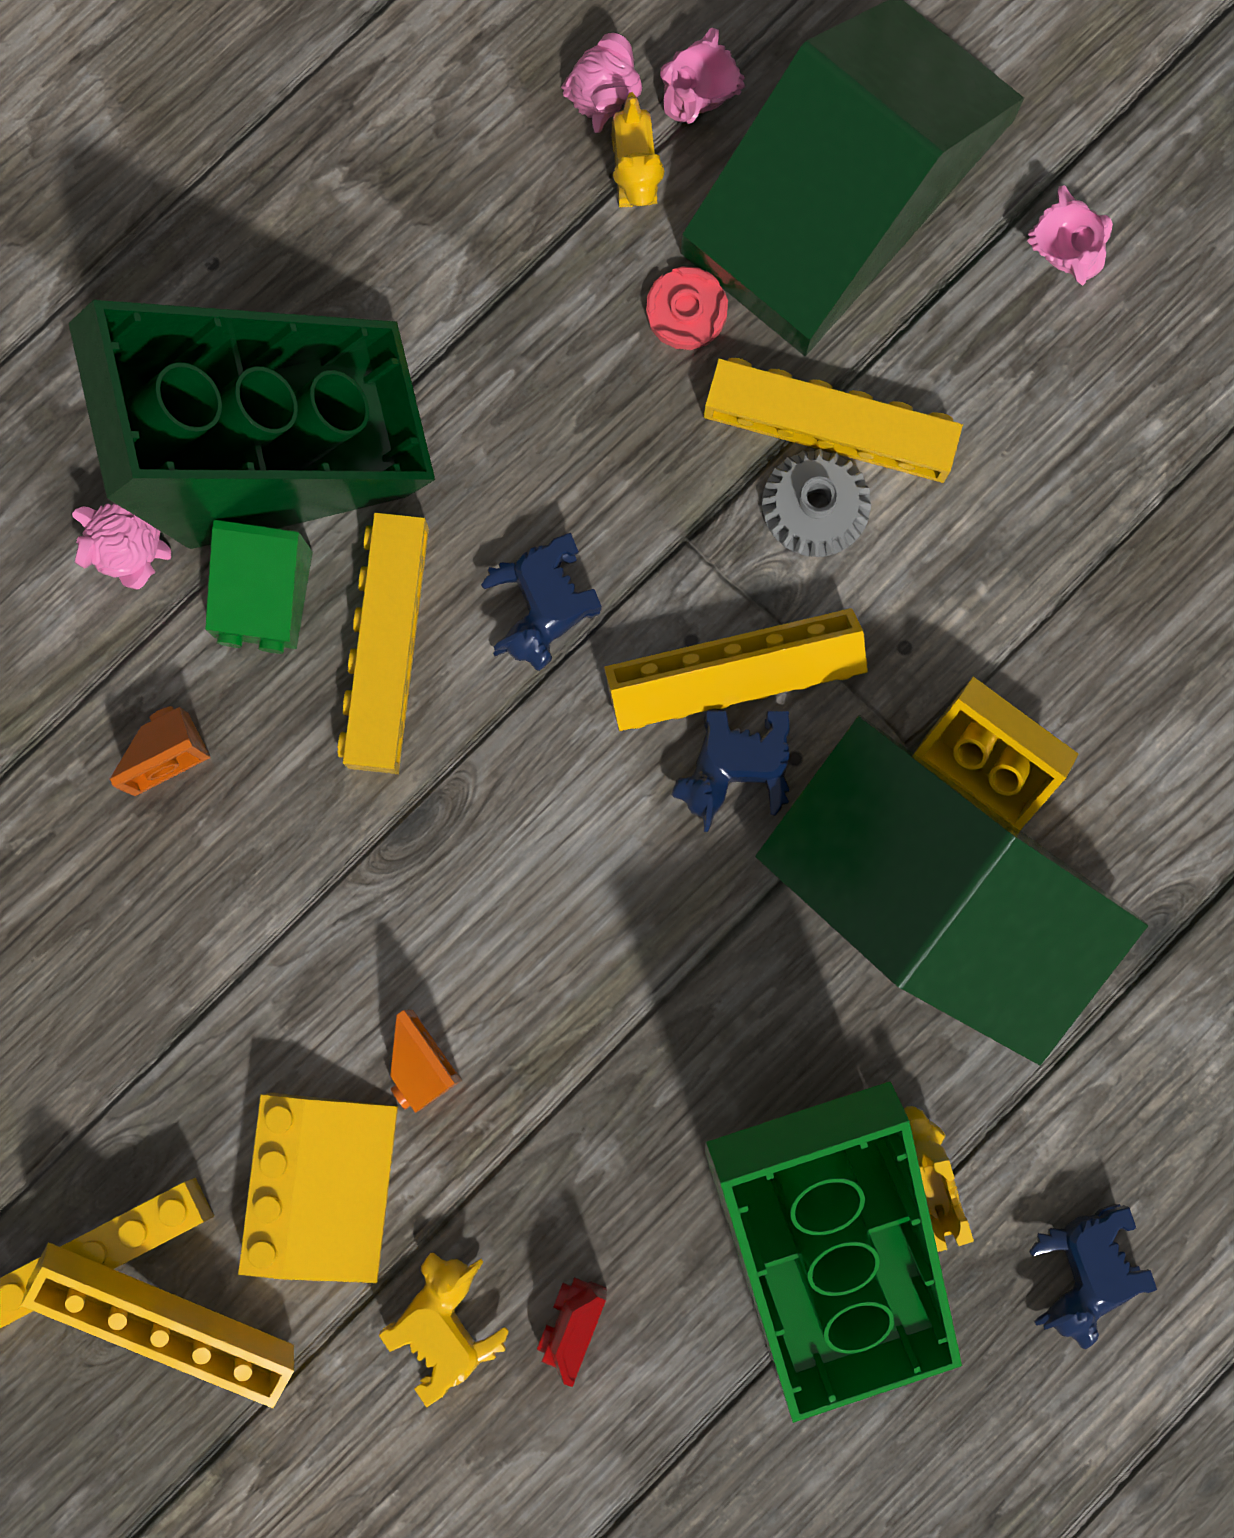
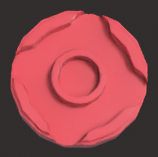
M681 266L672 269V272L664 276L661 275L654 281L647 295L646 317L651 331L661 342L675 349L693 350L708 345L719 336L727 320L728 299L723 288L719 285V281L713 274L698 267Z

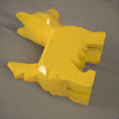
M629 92L624 110L616 112L612 121L611 137L616 166L613 178L617 183L619 207H642L657 204L658 184L663 179L665 171L662 167L660 156L654 153L651 115L647 110L640 109L637 97L633 92Z
M908 1106L904 1110L910 1121L937 1251L947 1250L945 1236L951 1234L958 1246L971 1243L974 1239L962 1209L952 1167L945 1149L941 1146L946 1136L940 1127L928 1119L923 1110L914 1106Z
M430 1253L421 1265V1272L426 1283L424 1288L415 1296L398 1321L390 1323L379 1333V1337L389 1352L410 1344L411 1353L417 1352V1360L425 1359L426 1367H433L432 1375H426L420 1380L421 1383L414 1388L426 1407L442 1398L450 1387L465 1381L481 1362L494 1360L496 1352H504L506 1349L504 1342L509 1332L508 1328L503 1327L486 1339L475 1342L455 1313V1308L469 1292L473 1277L483 1264L482 1259L468 1266L459 1259L446 1261L435 1253Z

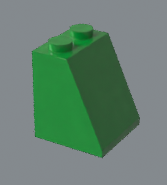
M219 520L213 521L205 630L214 638H217V644L241 648L243 642L259 644V650L276 654H283L284 648L297 649L313 555L312 550L300 532Z

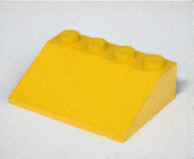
M279 1093L261 1094L238 1275L284 1280L378 1282L398 1106Z

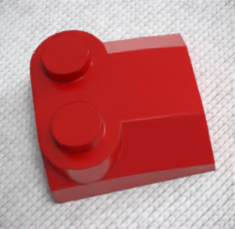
M575 1277L571 1285L562 1283L553 1308L560 1311L554 1327L546 1324L536 1349L544 1353L541 1362L555 1367L562 1382L570 1387L574 1385L607 1297V1287L592 1281L587 1283Z

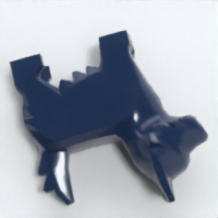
M571 532L554 538L548 545L530 548L515 562H500L499 568H488L489 575L486 576L481 584L482 588L487 589L504 583L517 582L529 609V614L518 621L509 630L507 635L494 646V657L508 652L515 660H526L535 670L540 671L552 659L550 643L553 640L562 636L582 619H591L600 615L602 606L595 589L575 592V584H570V576H564V569L560 567L562 562L572 564L577 561L575 555L579 551Z
M706 711L704 727L707 732L696 761L695 772L691 776L678 778L671 795L687 803L688 809L692 814L702 817L704 832H708L715 814L724 803L728 785L731 782L766 783L769 791L770 815L776 816L781 810L782 805L789 803L785 794L790 790L785 779L789 760V746L786 740L790 731L789 711H767L765 728L768 731L762 737L758 732L750 735L749 729L740 732V729L737 728L731 731L726 711Z
M1113 1204L1099 1209L1092 1216L1075 1218L1064 1229L1050 1228L1048 1229V1234H1037L1038 1242L1034 1243L1029 1251L1030 1254L1036 1256L1055 1250H1064L1075 1284L1071 1290L1060 1296L1048 1311L1034 1320L1035 1325L1044 1324V1330L1054 1327L1060 1335L1072 1337L1082 1349H1087L1098 1340L1097 1320L1101 1316L1111 1312L1140 1293H1150L1157 1290L1151 1270H1140L1139 1266L1130 1267V1263L1124 1261L1125 1252H1118L1119 1244L1113 1242L1119 1229H1124L1125 1231L1137 1229L1128 1206Z

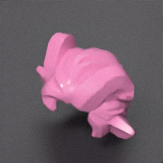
M713 27L709 29L701 40L695 41L685 50L677 51L673 60L663 65L660 70V76L665 85L664 111L666 115L675 121L687 122L688 124L693 123L699 113L718 108L724 101L735 95H740L741 90L745 88L743 82L744 75L740 73V69L736 66L735 59L731 57L730 51L725 50V46L718 45L719 30Z
M617 33L605 34L596 46L586 50L561 86L564 90L563 96L573 102L574 107L579 109V113L592 118L595 133H600L607 120L620 111L622 104L626 102L629 92H633L638 97L642 91L640 76L634 69L632 47L624 36Z
M1063 185L1058 188V203L1052 204L1051 208H1047L1044 211V215L1040 216L1039 222L1033 229L1029 230L1027 242L1032 245L1034 251H1038L1054 267L1065 273L1072 274L1076 282L1083 286L1086 280L1096 276L1105 265L1106 242L1111 236L1113 224L1109 216L1098 215L1096 211L1090 210L1084 202L1075 200L1067 187Z
M105 504L104 507L100 506L98 510L82 506L75 509L72 513L73 518L79 521L85 528L82 533L83 536L77 538L78 548L75 557V563L84 569L93 564L102 574L110 577H119L122 585L137 590L145 585L151 575L155 574L151 566L155 558L171 559V548L159 539L160 531L119 505Z

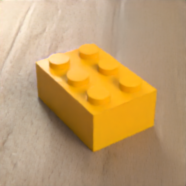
M975 677L971 678L928 732L914 753L1019 830L1025 826L1067 778L1079 755Z

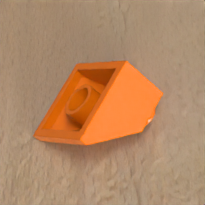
M173 706L160 709L149 717L151 722L140 727L110 777L113 787L137 796L211 758L189 713L182 708L174 709Z
M403 1010L396 1015L390 1074L396 1085L390 1089L396 1100L405 1110L411 1106L416 1113L462 1080L414 1010Z

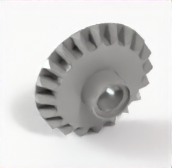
M821 449L809 452L802 450L792 457H787L778 467L774 468L766 482L762 496L764 519L772 535L787 549L809 557L834 555L851 546L864 531L869 520L872 505L870 501V488L864 480L863 473L853 466L851 460H845L837 452L828 453ZM815 492L821 493L827 498L828 505L823 508H816L808 502L807 496Z

